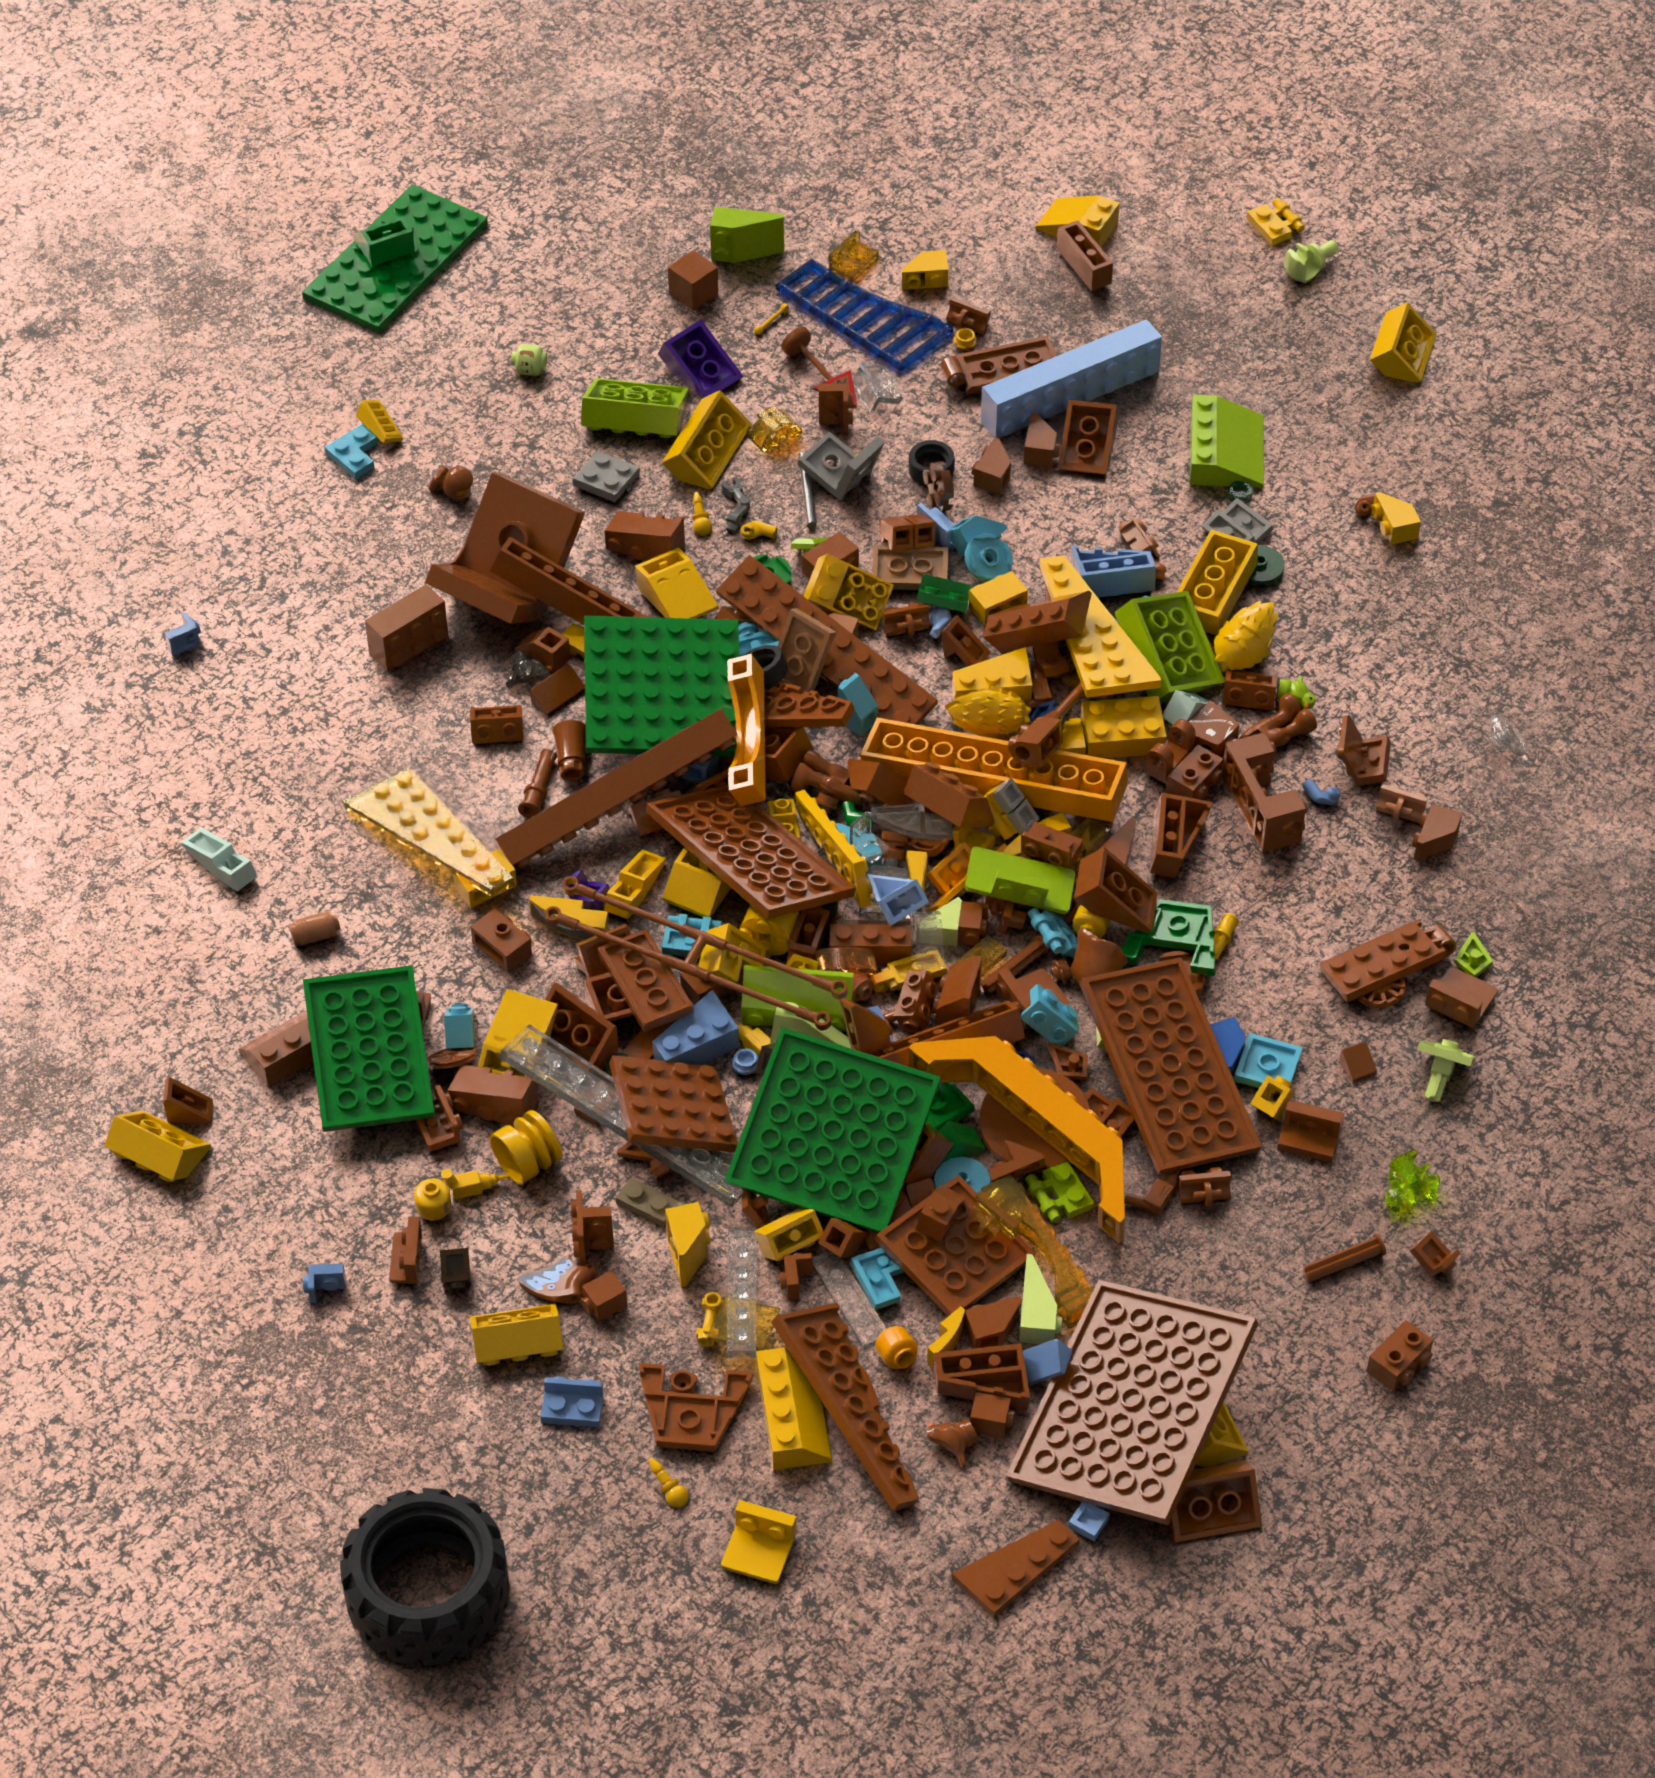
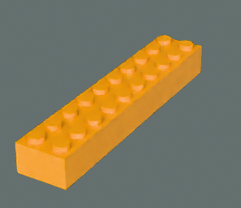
M876 718L860 754L861 760L879 762L907 781L913 765H921L926 762L935 763L940 766L942 772L953 774L959 778V782L976 787L978 793L983 796L991 788L1012 778L1025 796L1023 800L1027 799L1032 807L1111 822L1114 821L1128 785L1126 762L1055 750L1041 767L1023 765L1015 761L1011 752H1009V741L883 718Z

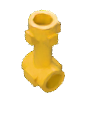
M709 1292L702 1299V1310L705 1311L703 1328H697L696 1338H698V1344L705 1347L713 1346L715 1340H718L719 1331L714 1330L716 1318L724 1311V1300H721V1296L717 1292Z

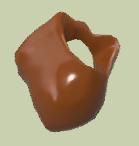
M1080 927L1075 957L1070 967L1072 976L1078 984L1082 978L1119 971L1126 966L1128 959L1116 944L1100 939L1086 928Z

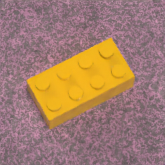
M1212 529L1177 592H1189L1204 631L1218 635L1219 630L1223 628L1225 620L1228 619L1258 563V544Z

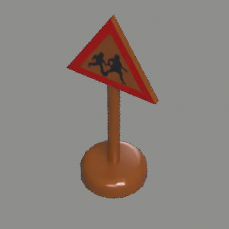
M803 326L791 331L781 344L783 352L788 356H794L803 352L828 380L821 384H848V393H853V407H856L851 369L833 378L806 348L811 340L810 331ZM819 385L813 387V390L819 392Z

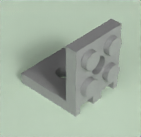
M828 432L799 458L797 465L838 500L842 501L846 493L851 489L854 490L865 475L869 476L885 441L877 436L856 455L832 433ZM826 460H833L837 466H829Z

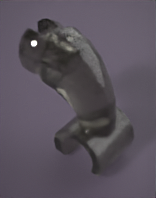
M765 779V793L775 792L776 800L783 799L782 794L791 796L790 787L787 783H777Z

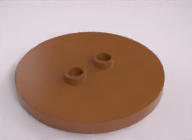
M1037 1068L1044 1076H1051L1058 1084V1088L1064 1093L1070 1092L1079 1101V1105L1086 1111L1090 1109L1085 1095L1074 1082L1057 1072ZM988 1093L985 1095L980 1109V1132L987 1148L998 1160H1007L1008 1162L1012 1160L1005 1140L1043 1154L1046 1167L1032 1173H1041L1043 1170L1065 1161L1070 1163L1067 1158Z

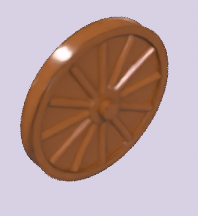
M445 1048L429 1056V1066L443 1069L466 1064L478 1056L477 1048Z

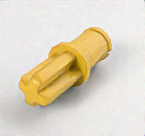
M1224 914L1218 927L1213 929L1215 960L1219 958L1224 947L1230 944L1231 935L1239 924V919L1234 914Z

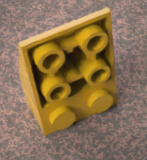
M680 548L635 566L638 590L665 618L696 619L719 609L718 604L693 562Z
M825 554L818 558L803 596L827 615L837 613L858 618L859 626L876 631L894 584L832 555Z
M506 989L483 1043L478 1067L491 1068L492 1073L504 1074L506 1070L514 1071V1076L526 1077L528 1073H535L538 1084L558 1004Z

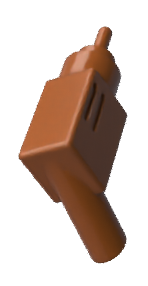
M1032 663V699L1024 703L1031 710H1034L1038 704L1052 701V695L1047 678H1045L1042 672L1036 670L1035 664Z
M1181 1170L1164 1175L1162 1180L1156 1179L1145 1197L1128 1193L1124 1199V1204L1143 1208L1160 1216L1173 1197V1193L1178 1186L1179 1178L1177 1175Z

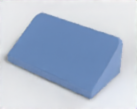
M1059 1339L1023 1350L1028 1386L1065 1374L1073 1350Z

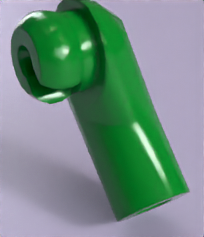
M846 801L842 804L847 826L858 830H870L873 827V818L865 813L856 811L855 804L852 801Z

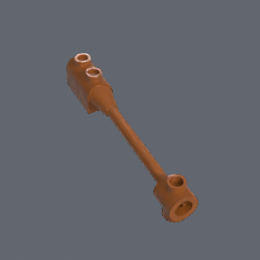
M1081 682L1055 710L1043 717H1038L1031 725L1023 724L1020 728V737L1010 738L1008 750L1015 761L1023 765L1041 767L1063 743L1061 721L1063 716L1085 693Z

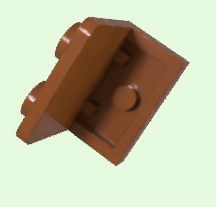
M1350 715L1343 716L1342 725L1339 726L1340 743L1337 745L1336 751L1339 760H1343L1346 766L1348 776H1352L1357 786L1387 781L1391 747L1388 735L1362 739Z
M1450 967L1440 981L1433 979L1430 983L1425 1006L1474 1029L1497 995V988L1457 968Z
M1008 968L998 971L996 991L1003 1001L1009 1000L1019 1008L1020 1017L1021 1013L1031 1005L1030 990L1037 983L1044 989H1050L1061 1003L1070 1005L1066 996L1045 969H1038L1019 979H1015ZM1021 1019L1024 1029L1031 1027Z

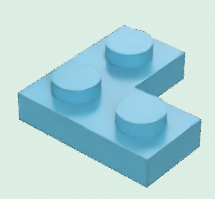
M361 424L325 446V454L356 480L375 468L374 461L364 452L378 444V438L364 424Z
M882 1248L851 1258L850 1266L874 1310L900 1302L901 1294L892 1277L904 1273V1271Z

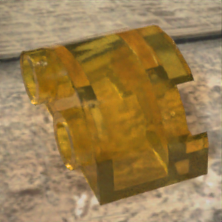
M771 406L756 415L759 419L752 428L748 426L746 436L764 452L776 447L782 437H787L789 440L801 434L802 429L784 409Z

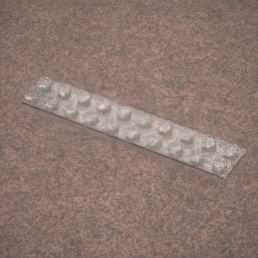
M530 1024L501 1050L498 1058L629 1142L613 1077ZM631 1142L731 1207L742 1197L743 1189L727 1185L724 1182L733 1158V1154L730 1152Z

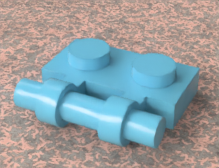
M1036 908L1031 909L1028 912L1031 925L1036 931L1041 933L1046 947L1051 948L1055 954L1061 953L1064 957L1070 956L1074 958L1077 938L1063 917L1046 909L1041 914Z
M686 914L668 916L670 921L680 925L686 924L704 932L722 925V921L712 920V917H703V919L689 918ZM666 926L661 947L662 954L687 957L696 940Z

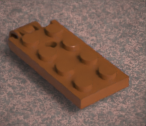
M1044 336L949 356L942 360L940 367L949 386L956 387L961 384H967L966 393L969 395L982 392L983 386L1054 358L1057 354L1049 337Z
M1417 919L1321 962L1320 970L1346 1002H1349L1445 959V957L1450 956L1455 951L1457 943L1439 924L1422 931L1421 922Z

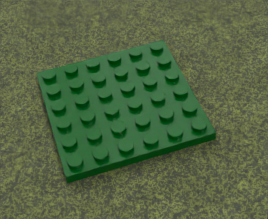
M584 616L586 753L642 754L720 708L723 709L736 731L734 706L728 684V660L740 657L738 620ZM736 739L733 741L735 745L728 750L721 752L719 749L711 755L735 756Z
M781 1027L724 1182L736 1188L801 1209H812L817 1214L829 1218H839L857 1227L879 1233L890 1225L939 1088L941 1077Z

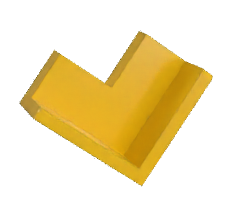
M730 923L706 930L709 934L727 940L729 944L765 957L767 947ZM706 944L701 953L698 967L711 971L713 975L737 983L741 965L744 967V965L763 966V964L725 949L723 951Z

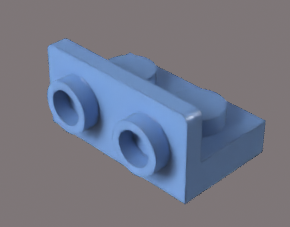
M544 1378L541 1423L600 1427L604 1400L603 1383L592 1379Z

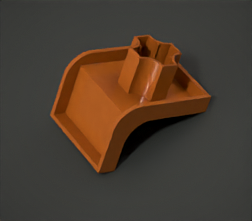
M492 472L461 551L449 563L431 564L425 583L510 624L534 622L544 614L549 605L524 592L505 579L500 578L491 572L490 569L500 549L509 537L564 568L586 512L500 472Z

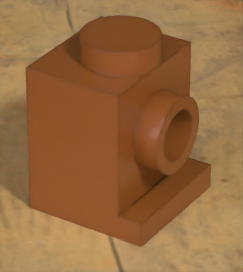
M962 901L958 925V943L979 945L980 934H986L988 904Z

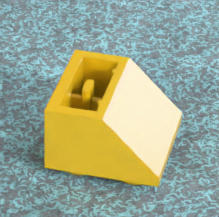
M684 847L673 864L662 901L701 917H712L731 887Z

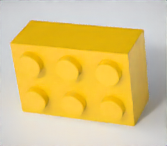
M1159 696L1082 702L1080 720L1084 733L1086 755L1099 758L1147 755L1155 744H1163L1166 741Z

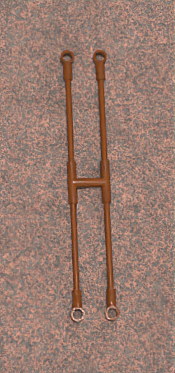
M573 876L566 877L562 882L564 892L567 895L578 894L591 900L597 899L680 931V934L695 939L696 941L685 961L670 955L664 956L582 924L579 920L562 914L558 907L551 906L545 911L546 921L549 925L561 924L574 930H582L661 961L663 965L705 981L710 980L796 1014V1017L814 1023L815 1027L821 1031L827 1030L831 1026V1018L828 1012H814L801 1006L795 1007L713 975L711 971L696 966L695 963L705 945L707 944L723 951L725 949L809 981L813 986L831 992L835 999L840 1000L848 994L847 984L843 980L833 982L818 975L812 976L729 944L727 940L686 924L680 925L600 894L597 890L580 884L577 878ZM570 884H574V885H575V886L572 887V888H568V887H567V886L570 885ZM552 914H557L555 918H550ZM837 988H843L841 992L835 991ZM820 1019H826V1020H827V1021L824 1022V1023L818 1022Z

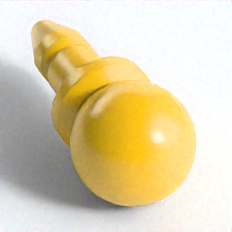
M695 492L693 496L695 514L692 515V520L694 521L693 531L697 535L705 536L712 531V523L708 519L709 513L704 510L700 494Z
M650 1458L651 1470L661 1485L664 1486L660 1491L665 1493L668 1505L674 1508L683 1507L689 1499L688 1490L683 1485L678 1484L677 1478L671 1480L670 1475L663 1469L662 1464L654 1458Z

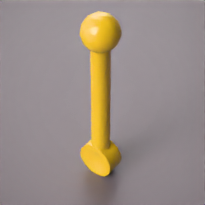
M783 303L780 310L761 326L754 328V333L761 335L763 329L782 313L788 312L789 305Z

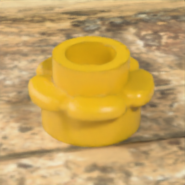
M962 328L956 332L953 342L957 344L958 348L968 350L976 345L977 338L973 330Z

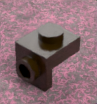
M469 1249L440 1250L442 1285H448V1290L466 1288L465 1284L471 1283Z

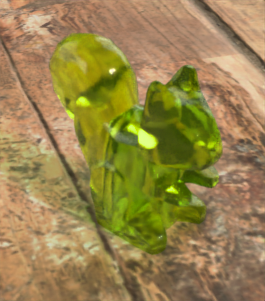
M1415 1149L1397 1156L1389 1164L1388 1183L1391 1188L1385 1191L1386 1196L1384 1199L1387 1207L1396 1214L1408 1213L1416 1206L1415 1190L1420 1189L1431 1202H1434L1437 1196L1440 1177L1434 1173L1427 1174L1430 1164L1420 1167L1416 1165L1414 1159L1417 1156V1151Z

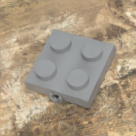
M597 451L573 477V486L616 502L625 491L629 492L631 490L633 481L640 475V467Z

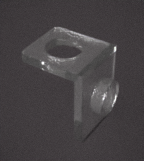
M869 811L865 812L850 825V845L853 844L857 853L868 862L874 863L889 851V845L871 833V813ZM873 843L879 847V850L875 853H868L864 850V846Z

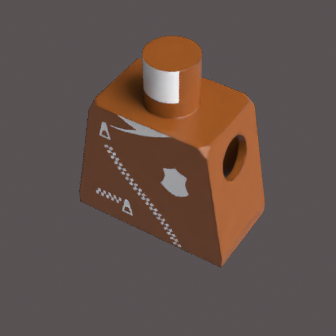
M1211 700L1188 721L1196 732L1194 748L1200 745L1215 755L1222 757L1225 752V743L1238 739L1240 727L1238 722Z

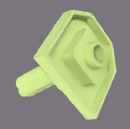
M1443 1039L1442 1043L1419 1042L1417 1050L1435 1055L1431 1067L1430 1080L1425 1092V1098L1431 1102H1439L1441 1100L1445 1085L1450 1081L1456 1062L1467 1066L1475 1064L1476 1057L1459 1049V1043Z

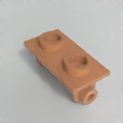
M1129 512L1131 520L1120 523V534L1132 550L1150 551L1151 555L1155 553L1157 558H1160L1156 551L1159 545L1152 534L1147 536L1144 532L1148 529L1139 517L1135 520L1131 512Z

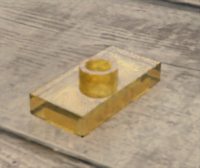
M987 935L954 964L974 956H982V977L1007 956V949Z

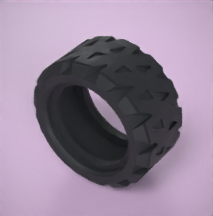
M422 1488L423 1493L419 1494L406 1490L387 1497V1504L373 1505L358 1519L359 1528L349 1531L343 1545V1559L340 1560V1571L347 1611L354 1629L360 1631L361 1639L377 1653L386 1651L390 1660L407 1665H412L417 1660H422L423 1666L447 1663L456 1653L461 1658L477 1649L482 1644L485 1636L490 1637L502 1621L504 1609L508 1606L510 1585L504 1540H502L500 1530L487 1511L482 1512L480 1506L475 1501L457 1493L453 1497L444 1489ZM434 1546L452 1550L463 1556L474 1568L469 1581L458 1594L434 1606H405L391 1600L378 1588V1582L382 1573L394 1559L407 1551L420 1547Z

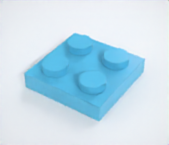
M1249 1033L1235 1073L1234 1082L1260 1088L1267 1075L1274 1079L1279 1075L1292 1083L1303 1047Z

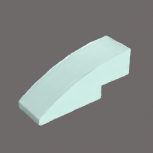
M200 828L181 842L182 846L204 868L236 891H239L258 877L251 860L236 853L231 843L203 828Z

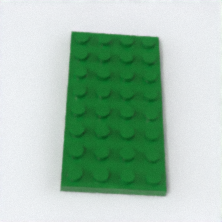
M412 184L368 228L404 217L413 231L415 252L371 266L354 240L302 291V297L311 303L380 333L486 227L488 219L482 214Z

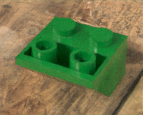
M404 217L353 234L355 241L371 266L415 252L413 231Z

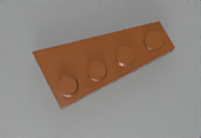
M1057 1520L953 1572L951 1579L987 1613L995 1618L1079 1545L1080 1539L1061 1521Z

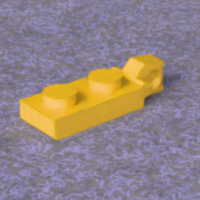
M934 948L887 963V967L882 969L881 973L871 976L873 990L875 993H879L888 989L891 991L902 989L906 974L910 971L927 970L933 973L934 978L946 975L948 968L938 950Z

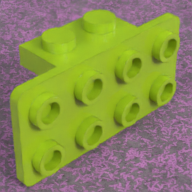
M975 846L970 853L964 887L970 892L1067 914L1071 905L1075 872L1072 869Z

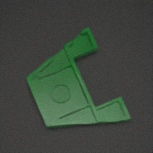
M1159 899L1155 907L1152 932L1145 933L1136 930L1134 933L1131 932L1125 938L1126 943L1120 948L1128 959L1127 964L1131 965L1138 964L1145 945L1195 951L1190 964L1191 973L1215 976L1212 908L1209 905Z

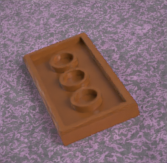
M647 929L621 938L662 954ZM612 942L598 947V955L644 1032L694 1013V1006L670 967L663 965V962Z

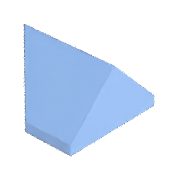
M868 874L877 903L889 925H893L929 903L917 879L910 880Z

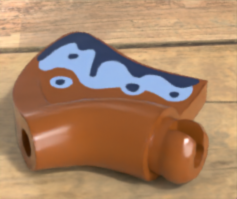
M564 1256L552 1266L522 1275L518 1279L519 1285L537 1297L557 1303H577L582 1298V1286L597 1276V1269L595 1266L592 1267L591 1263H587L584 1267L578 1266Z

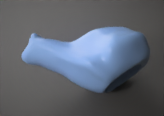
M936 606L930 611L929 622L932 630L929 635L934 639L939 638L941 632L952 620L948 608Z

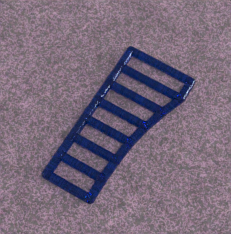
M815 259L808 260L775 285V289L779 293L898 371H903L953 333V327L934 314L899 304L869 292L828 269ZM812 269L820 274L819 277L798 292L789 288L791 284ZM829 280L838 285L815 303L806 299L807 296ZM846 291L857 295L831 315L823 310V308ZM866 300L876 304L875 307L849 326L839 321ZM887 309L898 313L867 337L857 332ZM908 317L921 320L882 349L875 344L877 340ZM931 324L940 330L902 360L891 355Z

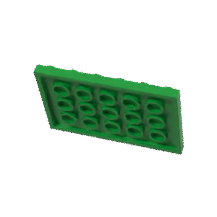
M413 965L303 979L323 1132L435 1117Z

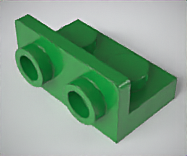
M923 574L917 601L966 613L971 585Z

